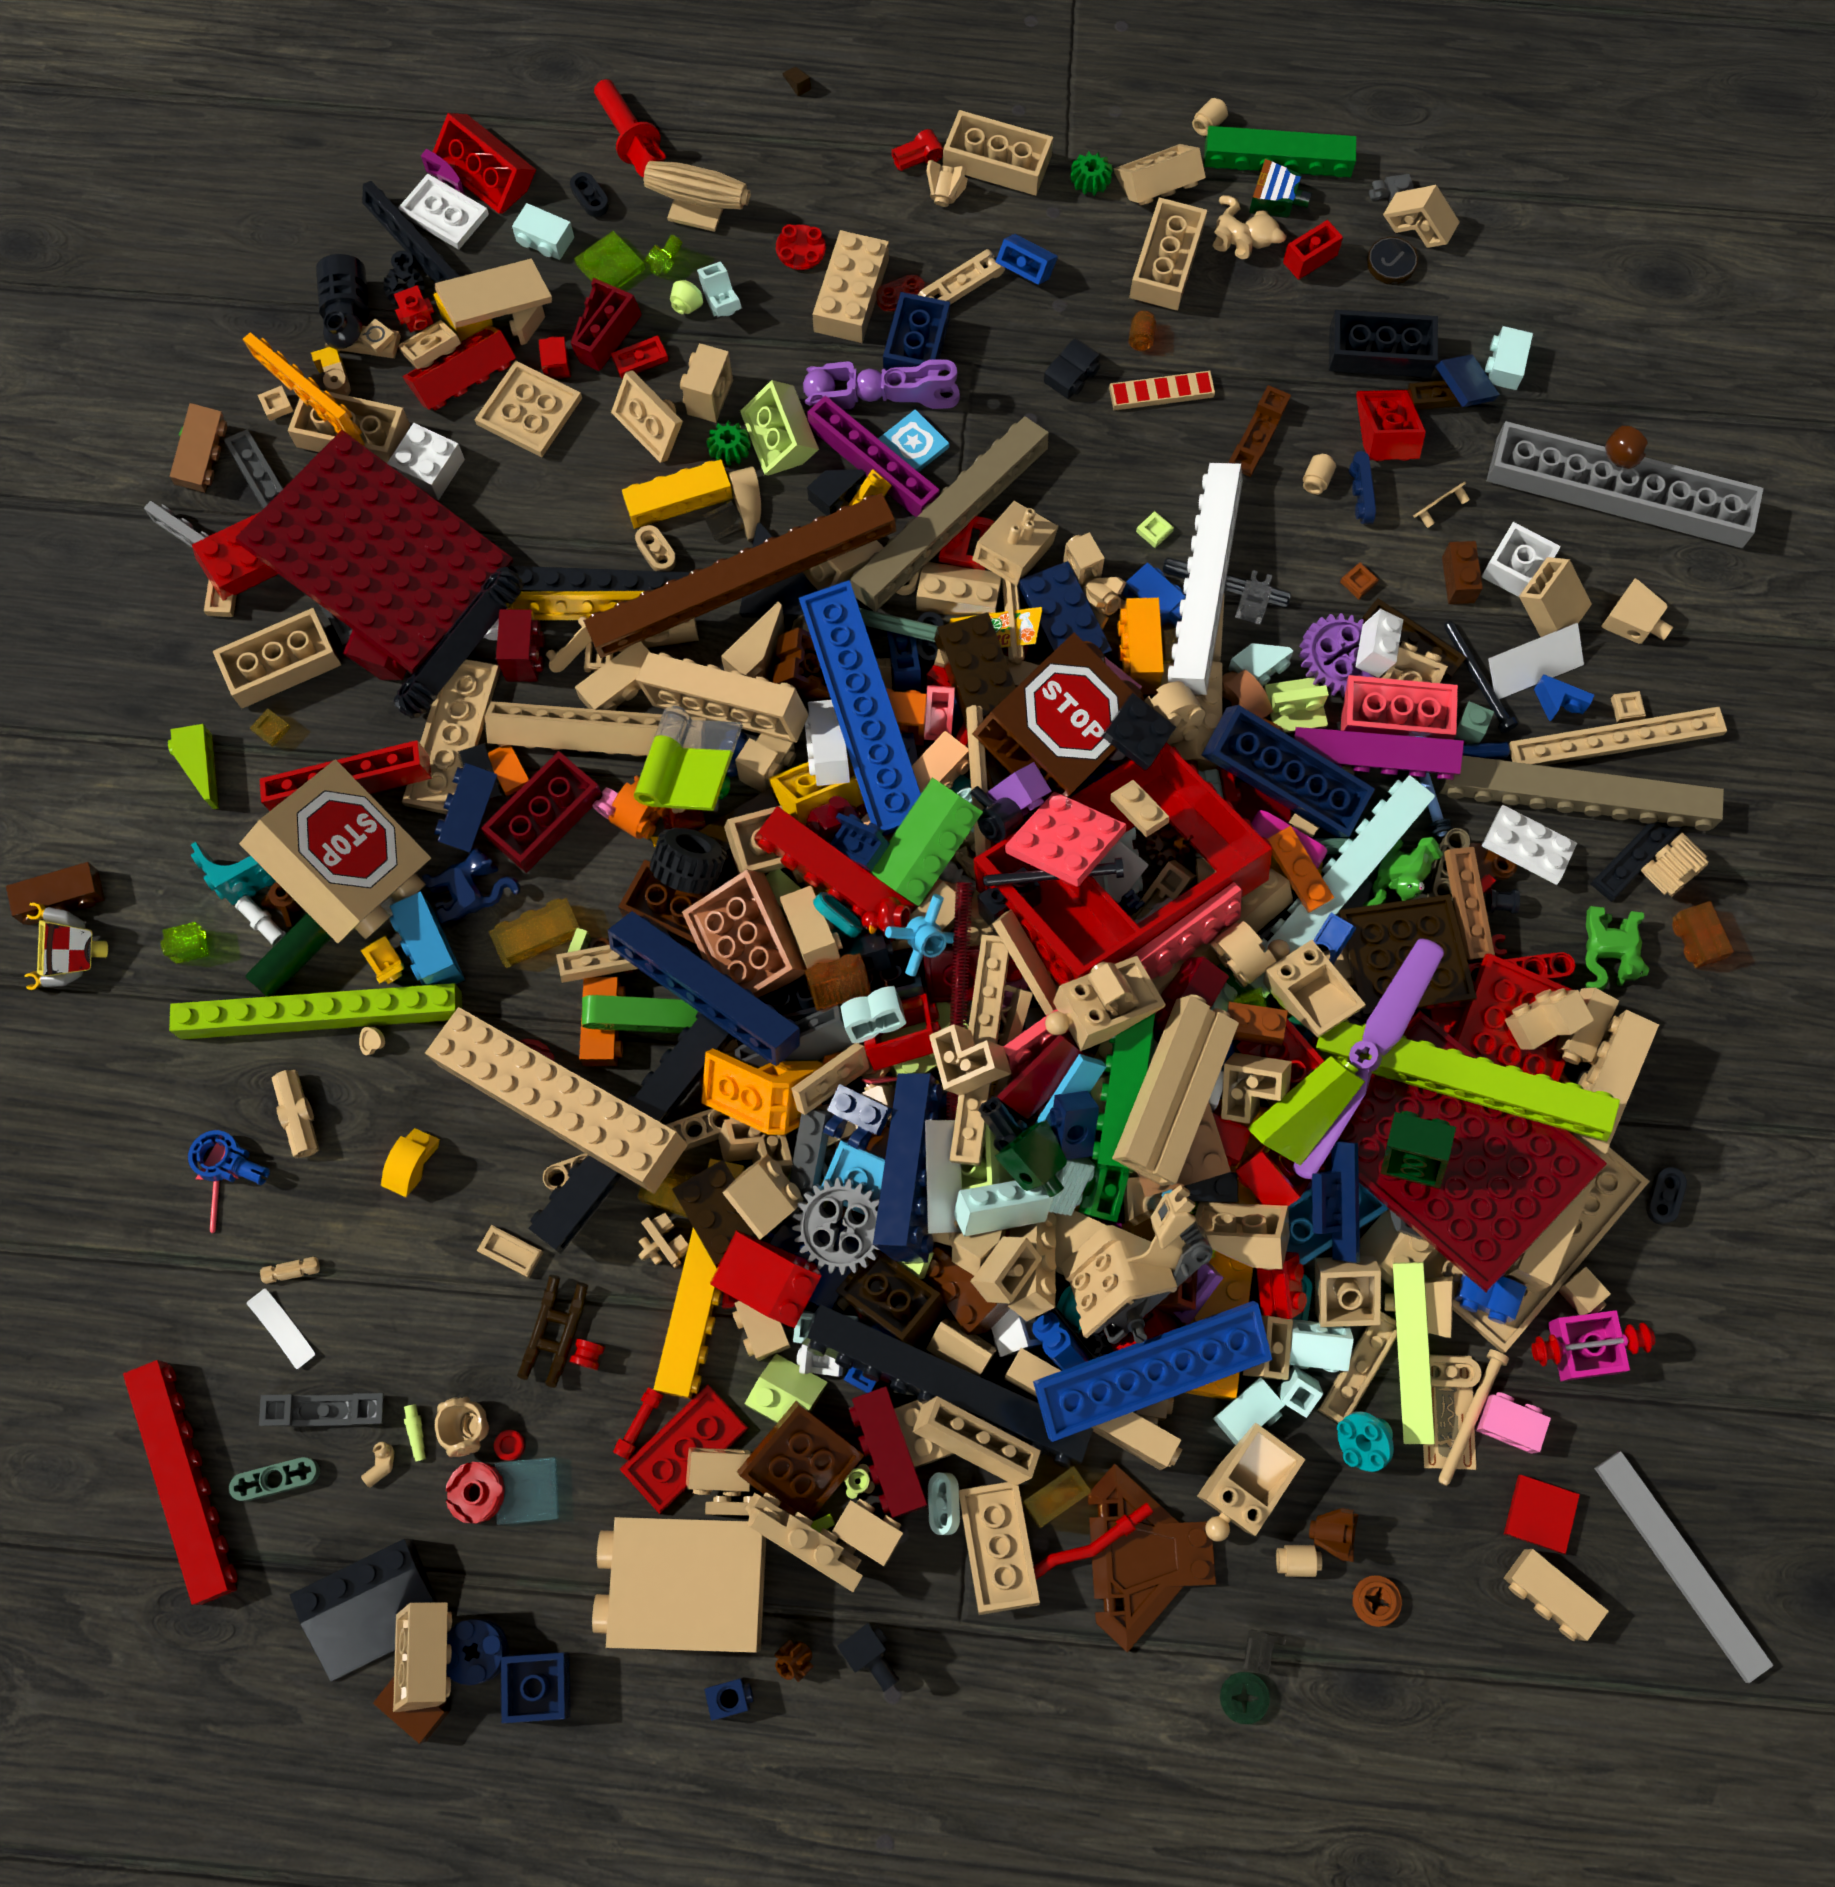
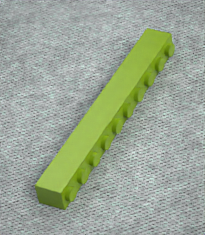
M455 983L172 1003L170 1004L169 1031L183 1040L447 1021L458 1007L462 1008V992Z
M1346 1019L1319 1037L1315 1051L1323 1060H1327L1332 1056L1340 1062L1343 1059L1351 1062L1349 1059L1350 1050L1354 1044L1362 1041L1366 1024L1360 1026L1349 1023ZM1404 1035L1385 1056L1382 1055L1380 1066L1372 1071L1374 1075L1606 1142L1612 1133L1620 1099L1613 1098V1095L1604 1091H1588L1576 1083H1560L1553 1081L1550 1076L1544 1074H1528L1516 1066H1500L1494 1064L1488 1058H1472L1465 1056L1459 1050H1444L1435 1047L1431 1042L1412 1041ZM1369 1051L1367 1054L1361 1053L1359 1056L1362 1062L1365 1059L1370 1060L1372 1058Z

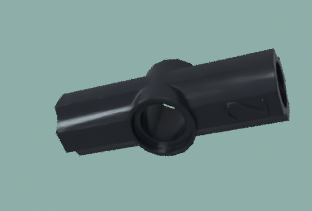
M991 1097L988 1101L982 1103L978 1110L985 1123L996 1138L993 1145L999 1152L1029 1127L1021 1119L1013 1117L998 1097Z

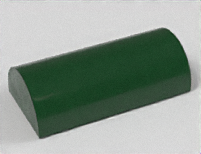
M307 913L245 975V978L265 996H274L332 937Z

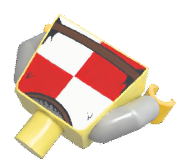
M40 903L29 904L36 906L39 910L36 916L27 915L29 919L39 920L37 971L30 972L24 976H32L36 980V984L26 986L28 990L36 989L41 985L43 987L66 986L80 978L84 971L90 970L91 957H107V941H92V930L85 928L84 921L65 910L51 907L46 908Z

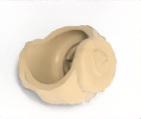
M454 1397L439 1403L437 1406L438 1413L435 1418V1431L438 1442L446 1449L447 1455L452 1458L478 1452L481 1447L480 1442L489 1432L486 1411L477 1402L470 1401L468 1397Z

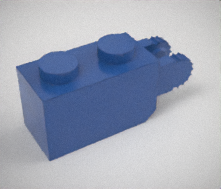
M1147 562L1126 581L1123 592L1126 598H1159L1161 625L1170 622L1176 628L1177 622L1182 621L1180 602L1185 600L1186 596L1179 586L1172 585L1165 578L1160 569L1153 568Z

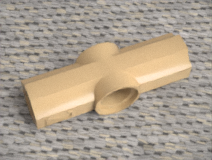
M284 1070L276 1073L271 1078L279 1104L277 1106V1115L281 1126L287 1133L293 1157L305 1158L314 1155L319 1151L312 1125L314 1115L308 1099L304 1096L298 1072L296 1070Z

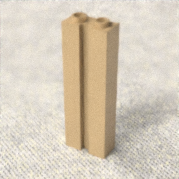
M1193 994L1176 999L1112 1158L1161 1186L1177 1184L1239 1025V1022L1230 1018L1228 1012L1218 1008L1212 1011L1209 1009L1210 1006L1206 1004L1204 998Z
M1020 1348L1004 1380L1037 1399L1033 1381L1061 1370ZM1134 1412L1091 1427L1093 1432L1159 1470L1167 1466H1174L1182 1452V1449L1178 1447L1181 1439Z

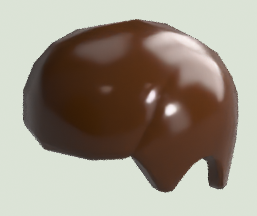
M1622 425L1608 438L1605 450L1610 462L1617 467L1630 469L1639 465L1645 458L1644 449L1648 442L1639 430L1632 426Z

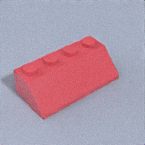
M1349 675L1341 714V731L1414 737L1423 736L1426 738L1454 740L1457 732L1458 685Z

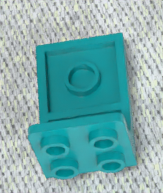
M197 842L191 844L194 850L191 857L196 865L205 872L204 880L212 891L215 890L221 900L226 898L232 905L236 904L244 896L249 895L252 898L257 891L266 886H272L276 882L252 856L236 864L222 866L215 864L211 856Z

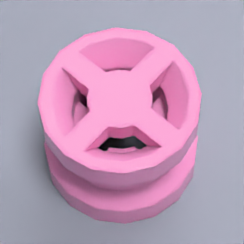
M605 788L602 791L601 799L593 803V808L609 820V815H614L616 808L612 804L618 793L610 788Z

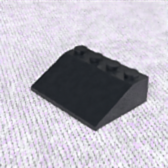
M402 1539L289 1594L299 1622L331 1682L395 1651L396 1614L409 1603H438L413 1539Z

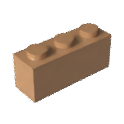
M192 403L189 404L169 476L174 485L204 493L207 485L211 486L214 478V470H211L213 462L218 461L221 452V446H218L220 436L224 437L227 430V422L221 411Z

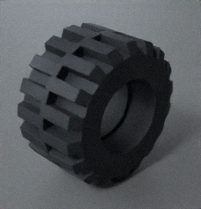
M687 828L666 829L659 834L650 863V871L656 879L673 889L694 894L708 893L713 891L718 884L727 854L724 851V847L717 840L704 833Z

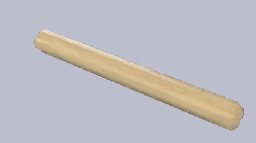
M971 705L966 709L971 791L976 786H979L987 793L985 747L972 735L983 721V709L981 706ZM972 796V804L983 810L985 807ZM976 822L973 826L975 857L992 847V842L981 833Z

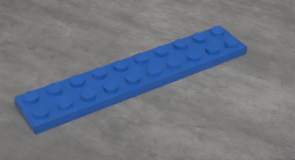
M848 580L799 597V601L870 822L880 827L884 831L882 835L885 836L896 832L921 792L851 582Z

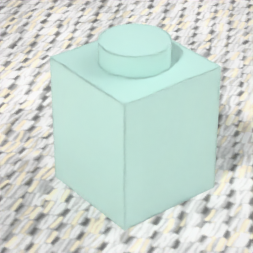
M1294 1365L1289 1371L1288 1380H1283L1277 1388L1281 1402L1306 1418L1323 1395L1319 1381Z

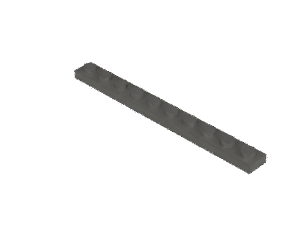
M246 429L225 438L224 442L261 507L264 509L283 488L250 432ZM319 604L342 645L346 644L353 629Z

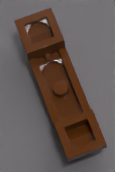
M1267 386L1258 403L1256 412L1228 462L1241 464L1242 474L1251 477L1282 418L1291 394L1272 386Z

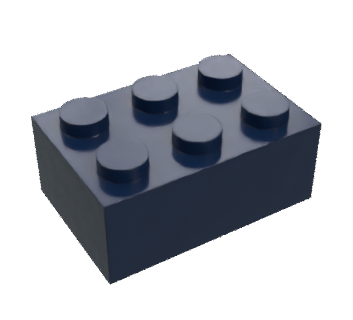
M900 292L883 355V369L887 371L890 368L917 367L927 360L940 359L950 321L949 301Z

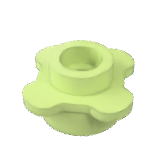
M860 1464L858 1468L853 1469L844 1479L847 1486L846 1495L851 1499H855L858 1494L864 1492L872 1493L875 1488L874 1483L870 1481V1470L866 1464ZM859 1478L861 1480L860 1484H856L855 1479Z

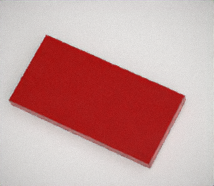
M707 1385L620 1468V1471L653 1508L661 1514L688 1488L686 1485L689 1447L729 1449L749 1428L716 1392Z

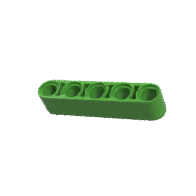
M605 995L582 997V1027L587 1029L681 1033L685 1027H691L697 1020L696 1014L698 1011L685 1001L679 999Z

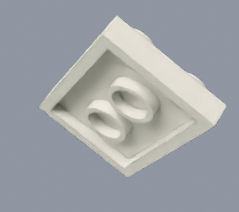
M429 174L421 180L398 207L406 219L458 250L489 215L486 207Z
M1502 805L1486 835L1482 847L1557 885L1565 872L1577 843Z

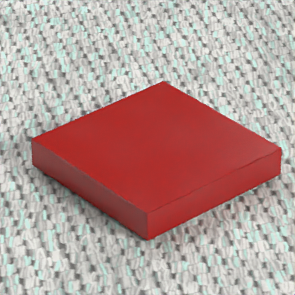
M1518 1475L1504 1534L1561 1554H1566L1580 1494L1524 1475Z

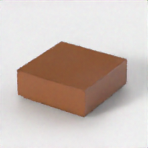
M1360 562L1342 577L1340 583L1359 600L1378 583L1379 579Z

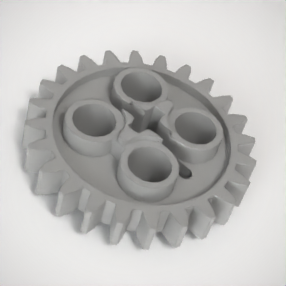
M837 1177L834 1186L829 1179L824 1180V1189L819 1184L814 1185L815 1195L807 1191L804 1197L808 1203L800 1201L797 1204L803 1212L793 1215L800 1223L793 1226L792 1229L801 1231V1235L795 1239V1242H804L805 1244L801 1248L800 1253L809 1251L811 1255L808 1258V1262L818 1259L817 1268L820 1270L827 1264L829 1265L828 1270L830 1274L834 1272L836 1267H839L841 1275H844L848 1266L855 1273L858 1271V1262L866 1268L869 1265L867 1257L872 1260L878 1257L874 1249H879L873 1245L879 1199L873 1200L871 1198L875 1191L874 1189L869 1190L867 1193L863 1191L864 1182H861L857 1187H853V1178H849L846 1184L843 1185L841 1177ZM847 1200L848 1207L843 1218V1225L847 1226V1228L841 1232L839 1250L835 1251L834 1245L839 1233V1226L835 1225V1223L842 1218L843 1201ZM824 1201H831L835 1204V1215H829L824 1211ZM854 1207H859L864 1211V1221L859 1222L853 1218L852 1209ZM818 1230H825L829 1233L830 1242L828 1244L821 1243L818 1240ZM848 1236L855 1237L858 1240V1250H851L847 1247L846 1238Z

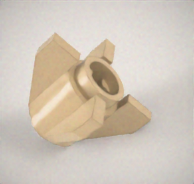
M932 160L928 161L926 172L931 191L930 198L934 200V204L948 207L966 189L968 180L965 177L966 167L958 166L953 168L941 166Z
M1119 577L1095 578L1088 581L1082 589L1101 629L1104 628L1108 620L1106 615H1112L1118 608H1125L1126 602L1118 594L1122 593L1126 582Z

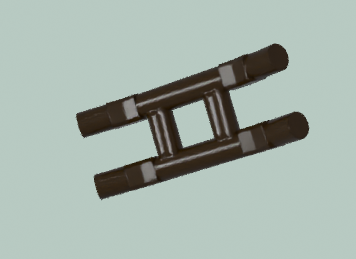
M549 1275L536 1324L517 1373L520 1379H528L538 1358L539 1349L555 1353L556 1355L545 1382L551 1388L557 1386L566 1366L570 1347L584 1309L588 1289L587 1284L577 1283L569 1314L554 1310L560 1277L557 1275ZM548 1321L565 1325L560 1342L543 1338Z

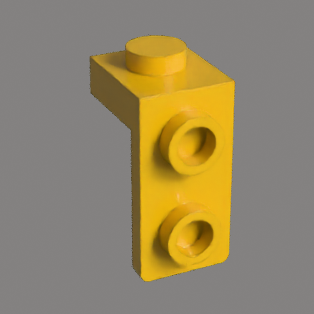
M386 935L361 949L362 954L376 973V979L379 984L383 981L390 984L402 976L401 970L404 969V963Z

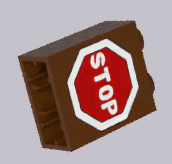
M1074 632L989 713L972 735L1011 774L1034 762L1051 789V792L1042 798L1044 802L1053 792L1068 797L1116 749L1101 736L1128 696L1134 693L1143 701L1144 696L1134 683L1121 680L1105 664L1104 654L1095 644L1089 641H1082Z

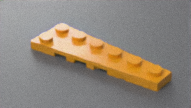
M251 332L243 338L251 354L288 389H293L307 406L311 405L324 422L328 420L337 434L343 430L360 444L365 445L360 437L362 431L351 421L350 418L353 416L343 404L338 406L332 395L326 390L324 392L320 391L319 386L311 377L306 379L302 371L295 364L291 366L288 364L287 359L279 351L273 352L272 347L264 338L259 340Z

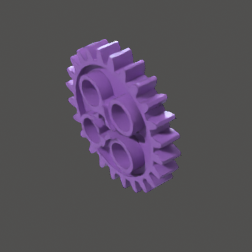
M1340 613L1336 619L1332 614H1329L1326 620L1321 617L1317 623H1312L1304 634V640L1299 646L1303 649L1299 657L1305 659L1301 667H1309L1310 669L1306 677L1314 675L1313 685L1321 682L1322 686L1326 685L1327 688H1331L1333 696L1340 690L1342 697H1344L1349 675L1375 677L1355 667L1359 647L1354 648L1349 655L1345 654L1354 646L1359 645L1363 619L1355 623L1353 615L1348 620H1345L1343 613ZM1321 647L1325 648L1328 652L1323 651ZM1333 661V663L1329 665H1324L1325 663ZM1336 669L1340 670L1343 674L1338 673Z

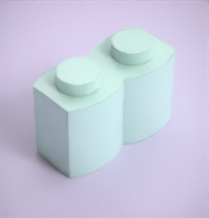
M893 986L875 990L868 997L850 999L840 1006L844 1027L852 1043L867 1041L879 1033L892 1032L906 1024L900 997Z

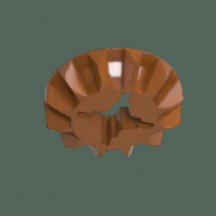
M1376 1575L1366 1577L1358 1582L1352 1592V1606L1358 1618L1368 1625L1376 1627L1389 1625L1398 1617L1401 1611L1402 1599L1396 1585L1385 1577ZM1379 1591L1380 1599L1388 1604V1606H1377L1373 1612V1604L1365 1596H1375L1376 1592Z

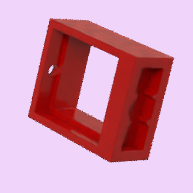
M926 993L901 1001L906 1024L899 1029L926 1022L927 1029L882 1042L881 1035L886 1033H879L874 1038L864 1041L865 1051L874 1071L934 1053L929 1035L941 1030L939 1022H936V1020L940 1019L936 1004H930Z

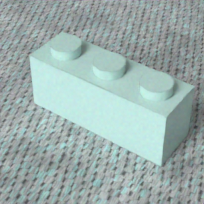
M1016 1181L959 1190L953 1215L965 1237L1046 1222L1052 1197L1047 1195L1042 1186L1026 1191Z

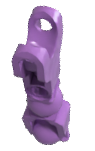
M933 359L927 360L917 367L890 368L887 371L882 369V374L878 370L870 368L857 373V369H854L853 363L849 361L827 363L823 367H808V374L803 382V390L808 397L805 400V404L809 406L815 405L825 395L841 409H852L855 403L858 402V397L868 402L877 401L881 397H883V401L889 399L893 402H918L932 409L952 408L957 405L960 399L959 389L955 384L957 367L950 360ZM943 370L950 372L947 376H938ZM834 380L848 381L847 389L834 391ZM950 392L953 395L949 398H944L940 393Z

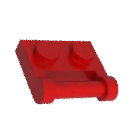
M975 516L963 530L940 550L939 562L985 570V567L972 560L973 556L967 555L973 528L980 530V540L995 522L988 518Z

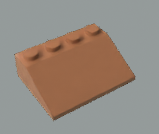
M747 869L682 911L703 960L710 962L713 968L722 974L730 976L743 989L750 990L756 998L788 985L808 972L765 874L762 872Z

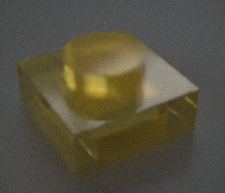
M267 709L250 727V730L271 747H274L291 727L287 722Z

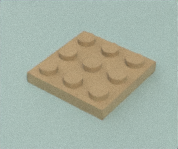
M515 360L475 418L476 425L543 457L581 401L582 395L581 392Z

